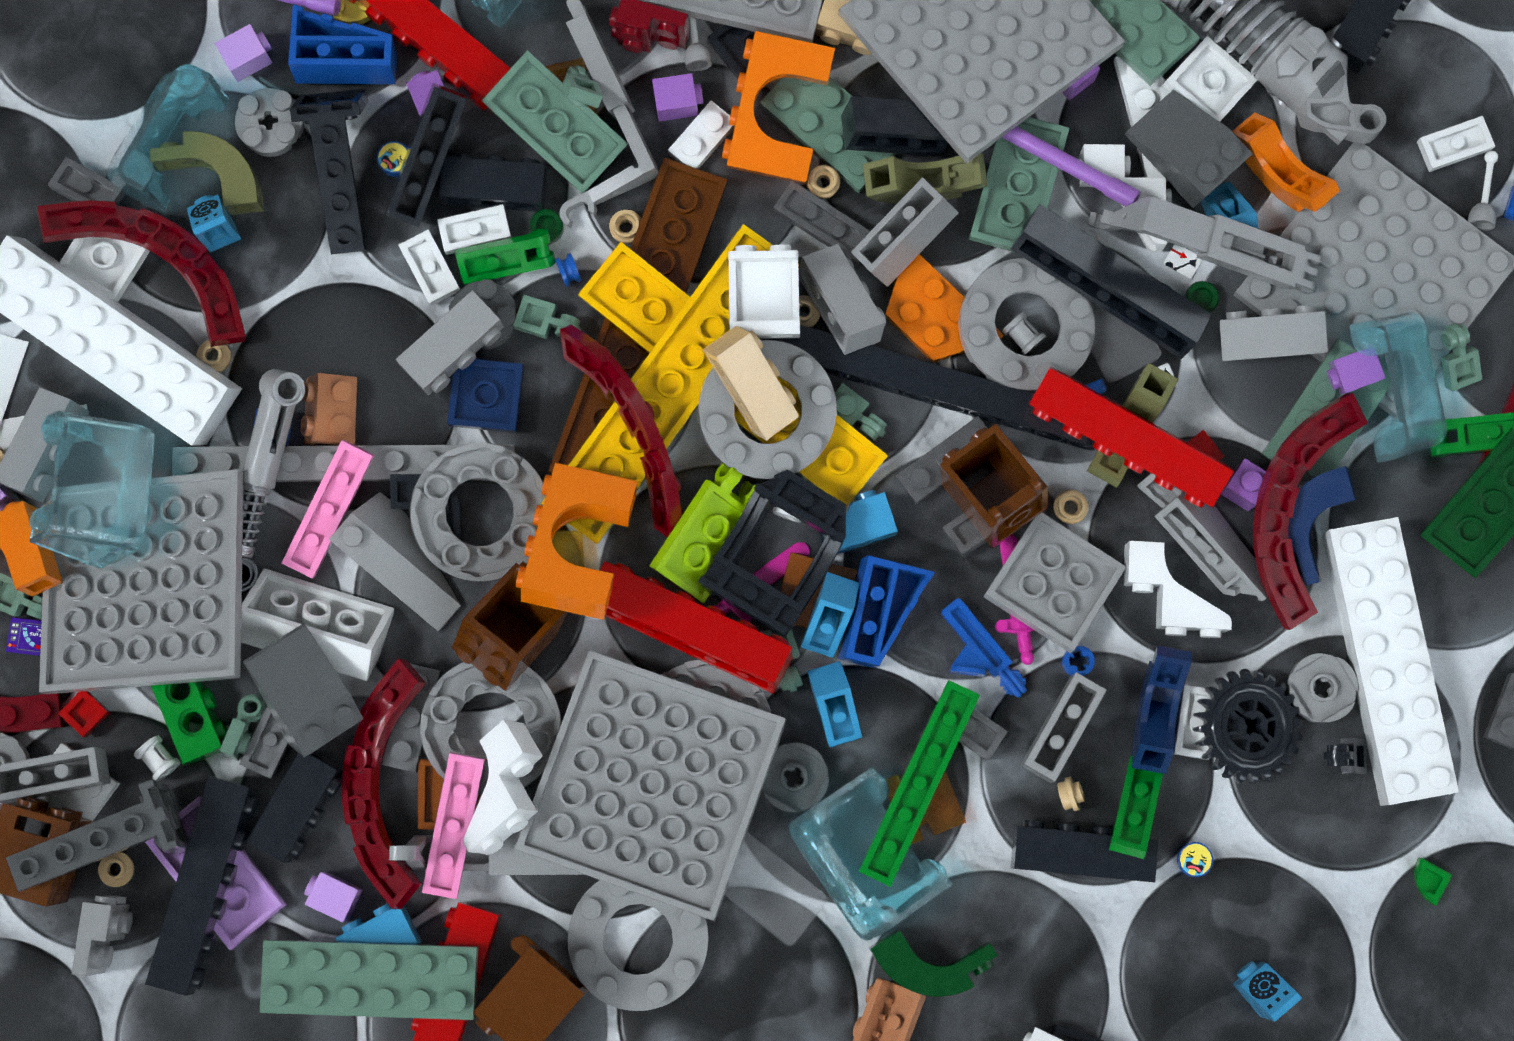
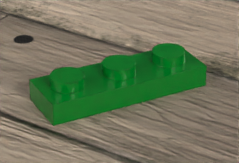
M1130 756L1109 850L1144 859L1163 774L1132 768V756Z

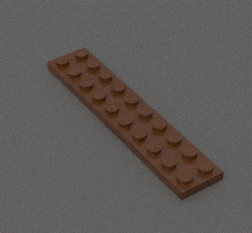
M664 158L630 249L687 294L725 192L728 179ZM604 319L596 342L609 349L612 357L631 379L647 358L649 352L608 319ZM585 373L548 470L549 474H552L555 463L563 465L571 463L615 402L613 394L606 395Z

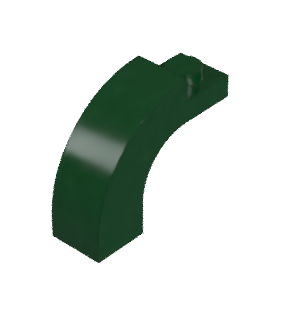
M900 930L893 932L868 947L879 966L896 983L912 992L935 997L956 995L975 987L968 974L973 971L977 976L994 966L991 960L998 956L991 943L987 942L953 963L946 965L929 964L915 955Z

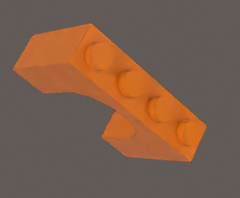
M755 31L754 39L747 38L743 59L749 60L747 72H740L736 92L742 93L740 105H733L729 125L735 126L732 140H725L722 159L728 160L727 168L806 185L813 149L776 141L768 137L759 128L755 120L754 104L759 92L767 84L780 78H794L827 86L835 48Z
M555 463L552 475L546 474L541 492L542 495H546L544 505H537L533 525L538 526L535 536L529 535L524 553V556L529 557L527 566H520L517 575L516 587L521 588V602L601 620L605 619L612 592L613 574L567 562L557 553L552 540L562 526L577 519H594L628 527L636 498L637 481Z
M24 501L7 504L4 510L0 511V548L6 557L15 589L33 597L63 583L40 509Z

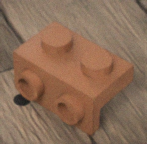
M317 373L308 377L306 382H304L305 394L302 398V401L305 402V415L302 417L300 431L304 436V445H314L316 443L339 445L341 440L355 444L357 377Z
M878 977L867 991V1005L862 1017H859L854 1025L853 1041H910L926 996Z

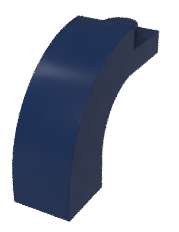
M1347 466L1322 473L1303 485L1295 502L1293 517L1289 518L1288 539H1292L1293 553H1296L1298 559H1295L1296 566L1306 586L1321 581L1311 545V530L1315 520L1327 508L1357 499Z
M1157 645L1153 660L1149 661L1141 690L1133 738L1132 768L1167 774L1175 751L1177 711L1183 686L1192 663V652Z

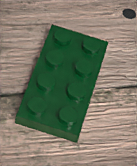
M1512 427L1419 533L1420 536L1475 579L1514 535V429Z

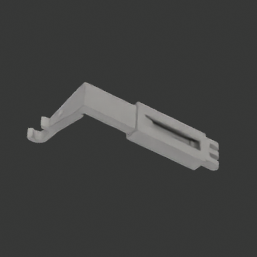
M567 0L566 3L573 19L566 22L593 81L599 82L603 94L602 100L608 112L618 121L637 160L638 168H634L631 165L590 190L566 201L560 208V218L570 228L573 221L569 219V213L573 209L585 204L588 205L590 213L597 215L596 205L657 178L659 172L632 115L635 112L632 102L586 7L580 0Z
M1153 196L1144 197L1115 212L1105 209L1103 215L1091 212L1088 221L1089 226L1104 231L1124 229L1156 237L1198 252L1196 258L1281 288L1296 286L1305 290H1313L1315 283L1304 279V276L1317 277L1318 269L1307 265L1308 262L1320 264L1322 259L1321 256L1306 251V246L1221 215L1206 216ZM1264 248L1283 254L1282 260L1277 259L1278 257L1269 256L1267 263L1261 261L1266 256L1263 255Z
M521 831L509 836L503 842L502 848L493 854L486 855L467 851L463 871H489V875H585L516 850L515 847ZM414 835L405 846H390L389 860H405L413 871H426L433 835Z

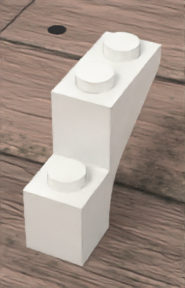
M1083 145L1079 154L1080 161L1141 191L1138 200L1153 196L1172 203L1171 189H1166V178L1125 177L1130 175L1131 167L1130 156H1125V145ZM1080 180V187H1092ZM1138 233L1150 252H1162L1167 245V241Z
M1129 541L1125 544L1124 565L1126 568L1123 575V586H1132V592L1153 593V588H1157L1156 629H1165V635L1186 636V631H1200V637L1221 638V633L1231 630L1232 621L1228 614L1184 588L1172 578L1165 562V543Z
M503 719L479 741L487 756L489 774L483 794L464 836V845L468 852L486 855L497 852L502 848L503 842L509 836L524 829L528 824V820L538 812L520 782L519 777H523L531 772L533 765L543 756L524 723Z

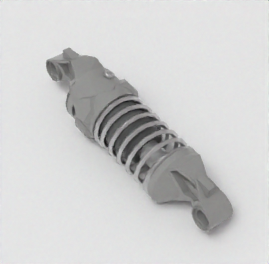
M1197 0L1161 1L1172 5L1176 10L1179 9V12L1188 10ZM1203 0L1191 14L1190 22H1193L1209 6L1215 11L1203 25L1202 32H1208L1220 17L1224 18L1220 24L1221 30L1214 38V43H1219L1223 38L1228 40L1231 44L1226 49L1227 53L1235 51L1241 56L1239 64L1248 62L1253 67L1251 75H1255L1254 78L1265 86L1269 94L1277 97L1276 103L1283 109L1289 107L1296 113L1300 127L1313 132L1325 133L1339 145L1343 139L1360 144L1370 143L1385 126L1386 115L1380 107L1373 104L1361 105L1350 102L1347 86L1348 56L1340 50L1342 45L1334 38L1327 39L1323 30L1312 26L1307 20L1303 21V17L1296 19V11L1285 12L1284 1ZM1360 119L1369 120L1373 124L1374 129L1364 128L1360 123Z

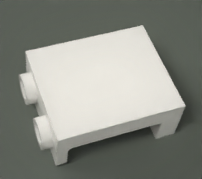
M741 245L736 246L735 251L728 252L730 330L735 326L748 332L752 330L759 339L800 338L798 250H791V245L770 246V251H756V246Z

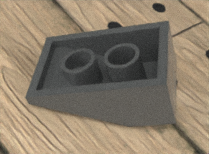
M1174 89L1125 133L1128 139L1192 208L1200 203L1252 155L1251 151L1228 127Z
M304 624L296 627L243 661L288 744L304 758L363 720L350 692Z

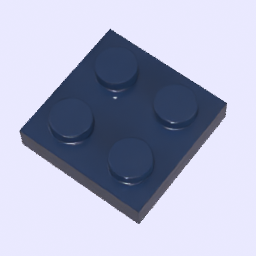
M475 359L464 370L458 368L453 373L447 425L450 427L517 433L524 365Z

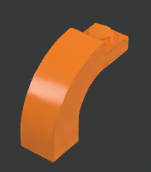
M1254 112L1232 131L1252 153L1245 161L1251 171L1272 194L1293 210L1300 212L1302 209L1307 208L1316 212L1340 192L1335 180L1311 170L1292 153L1275 121Z

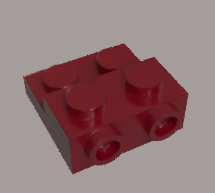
M621 0L619 7L614 6L610 15L611 37L618 39V43L629 52L641 53L645 51L651 53L654 41H657L660 46L671 50H676L678 47L687 48L690 34L688 14L639 0Z

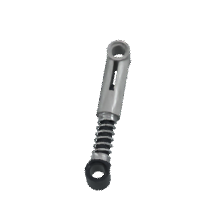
M271 369L262 375L260 379L259 390L262 396L242 471L243 489L245 490L243 492L242 592L251 589L258 579V569L252 556L255 552L253 542L258 541L255 538V534L260 532L257 526L262 523L260 515L264 514L262 507L267 504L264 501L265 496L269 495L270 489H275L295 406L302 400L305 394V385L302 378L293 372L281 369ZM282 380H285L286 389L282 395H279L278 386Z

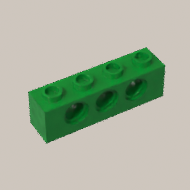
M202 681L187 682L190 686V694L186 699L180 701L176 690L181 683L152 685L151 688L182 764L193 765L220 753V748L228 729L222 719L218 721L213 708L217 707V703L210 688L205 689ZM199 713L203 717L204 723L199 731L193 732L190 729L189 722L192 716Z

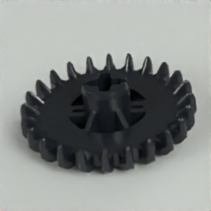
M1241 669L1239 677L1236 672L1229 671L1226 674L1229 682L1222 677L1214 680L1219 690L1214 687L1205 688V692L1210 695L1211 700L1199 699L1197 701L1206 711L1194 713L1193 716L1204 721V724L1194 727L1192 730L1204 733L1205 737L1195 744L1197 746L1209 747L1201 757L1203 759L1216 758L1214 764L1210 767L1212 770H1219L1225 766L1222 773L1223 778H1230L1236 773L1234 779L1236 783L1244 782L1247 776L1249 784H1256L1259 776L1262 781H1269L1271 779V771L1275 775H1281V763L1286 766L1291 765L1292 760L1288 755L1289 753L1297 754L1299 752L1298 747L1294 744V740H1302L1303 738L1300 733L1296 732V728L1303 726L1302 720L1295 719V715L1300 712L1299 707H1291L1290 704L1295 698L1294 695H1284L1286 685L1279 683L1275 686V677L1273 675H1267L1264 679L1261 670H1255L1251 675L1248 669ZM1248 700L1250 702L1244 711L1238 704ZM1257 703L1265 708L1270 717L1265 718L1262 713L1256 711ZM1270 721L1272 723L1271 736L1267 733V722ZM1232 739L1240 742L1241 749L1234 744ZM1251 742H1256L1262 747L1257 751L1249 752Z

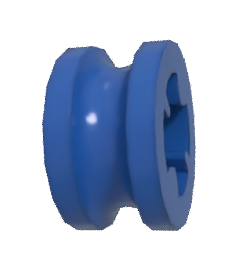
M571 253L567 254L566 259L562 260L559 257L555 259L566 287L570 286L571 281H577L578 283L582 281Z
M1077 645L1072 653L1067 651L1064 653L1062 666L1064 671L1070 676L1076 672L1086 676L1092 671L1095 665V658L1089 648ZM1079 652L1081 658L1087 659V665L1084 664L1082 666L1083 671H1077V667L1074 665L1070 666L1069 658L1075 657L1072 653Z

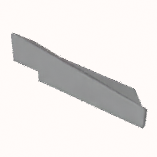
M1152 473L1137 485L1141 491L1163 508L1154 517L1223 594L1236 596L1239 593L1254 595L1260 601H1264L1268 597L1262 585L1255 558L1215 505L1212 508L1204 504L1200 508L1184 499L1186 492L1175 486L1172 491L1165 489L1153 481L1156 476Z

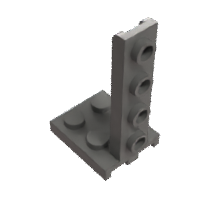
M153 779L138 785L142 794L139 796L141 803L6 857L18 892L28 890L153 838L158 848L163 849V852L176 855L185 853L189 840L168 785Z

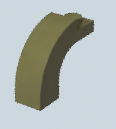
M186 131L182 132L184 145L177 142L162 143L160 148L150 149L151 162L159 171L201 167L218 174L222 186L223 206L230 215L264 211L262 189L255 172L241 153L227 141L208 133Z
M980 153L967 164L960 156L922 163L906 162L891 156L863 164L867 197L884 203L897 204L922 177L946 200L962 197L963 192L988 186L983 153Z
M1147 363L1122 406L1154 423L1179 379ZM1097 450L1087 472L1117 488L1128 467L1123 464L1125 458L1113 452L1111 457Z

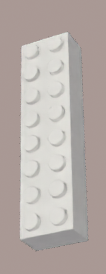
M7 235L0 245V313L191 446L207 445L242 388L121 304L94 288L25 238Z
M1396 517L1330 529L1322 534L1349 663L1358 680L1356 696L1380 806L1458 793L1459 789L1399 519Z

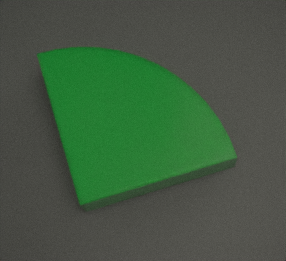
M1418 858L1414 869L1417 889L1428 903L1437 906L1452 874L1423 858Z

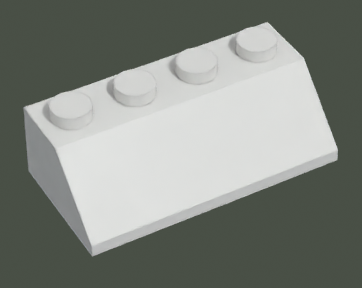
M264 568L255 585L242 602L241 642L263 649L296 627L304 624L336 672L367 681L379 660L394 614V608Z

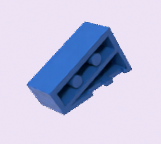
M293 4L288 65L296 84H396L398 54L391 34L353 22L349 25L334 20L333 16L324 13L320 16L304 11L303 7Z
M869 555L861 558L855 579L856 582L860 583L856 602L842 637L838 660L867 667L879 666L902 629L901 626L910 611L915 607L919 596L935 572Z

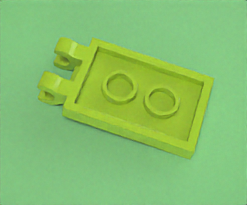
M724 463L718 467L714 483L707 479L704 481L649 565L652 569L702 603H705L710 593L698 583V580L701 576H704L713 563V558L739 520L756 486L745 481L739 489V496L734 494L732 490L740 482L743 474L739 473L734 467L729 468Z

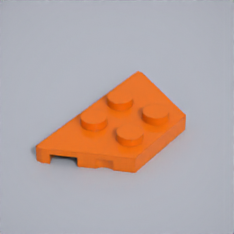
M919 254L898 275L885 318L932 363L948 359L955 354L965 353L960 341L958 327L959 312L964 296ZM996 328L997 335L1001 340L1004 335Z

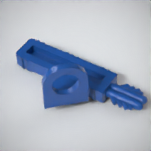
M957 598L941 612L943 619L947 621V624L953 628L962 639V642L966 644L949 668V674L984 677L987 670L993 678L997 675L1000 677V686L1003 687L1004 691L1006 690V694L1010 693L1011 696L1014 694L1019 698L1022 693H1026L1027 688L1024 686L1026 685V679L1022 678V674H1018L1019 670L1010 669L1009 665L1013 662L991 637L990 633L986 631L987 629L983 627V624L972 614L968 606L961 599Z

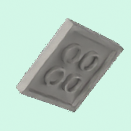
M1040 513L1032 520L983 597L1067 652L1072 653L1126 566L1044 513Z

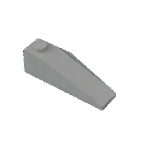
M381 492L353 511L329 538L330 541L438 632L460 609L461 604L442 572L420 549L407 514L401 509H391V501Z

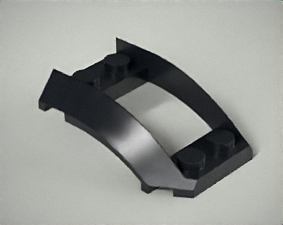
M788 469L774 475L773 479L761 484L757 483L739 520L713 558V563L704 576L700 577L698 583L714 598L718 596L770 628L772 634L786 637L816 592L846 538V504ZM772 504L826 536L811 565L790 597L737 565L754 539Z

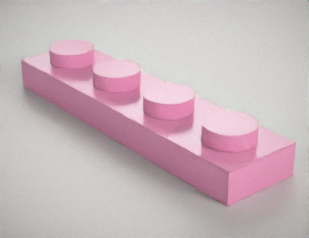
M341 440L282 564L312 579L316 576L332 543L329 538L340 527L375 456L374 454L346 440Z
M453 752L449 753L422 893L453 899L458 897L467 853L464 845V836L475 812L485 758Z

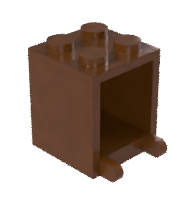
M994 424L989 429L986 427L981 428L972 435L970 443L960 450L959 448L952 449L942 458V463L940 464L942 487L992 549L1048 508V486L997 424ZM988 462L995 471L968 489L962 480Z
M524 561L520 565L515 563L463 618L452 649L455 650L457 656L463 662L475 666L483 673L484 678L490 684L499 686L504 691L508 690L557 636L568 613L521 602V588L516 587V580L520 566H527V563Z
M17 797L16 802L2 803L0 810V894L45 907L68 902L77 870L28 890L18 892L6 857L90 824L92 820L83 818V811L65 806H62L61 809L55 807L48 808L49 802L46 800ZM31 818L52 824L48 838L24 831L27 819Z
M521 935L511 941L512 949L521 957L475 1009L473 1014L478 1017L475 1023L489 1036L497 1034L504 1041H546L586 995L588 990L543 948L528 936Z

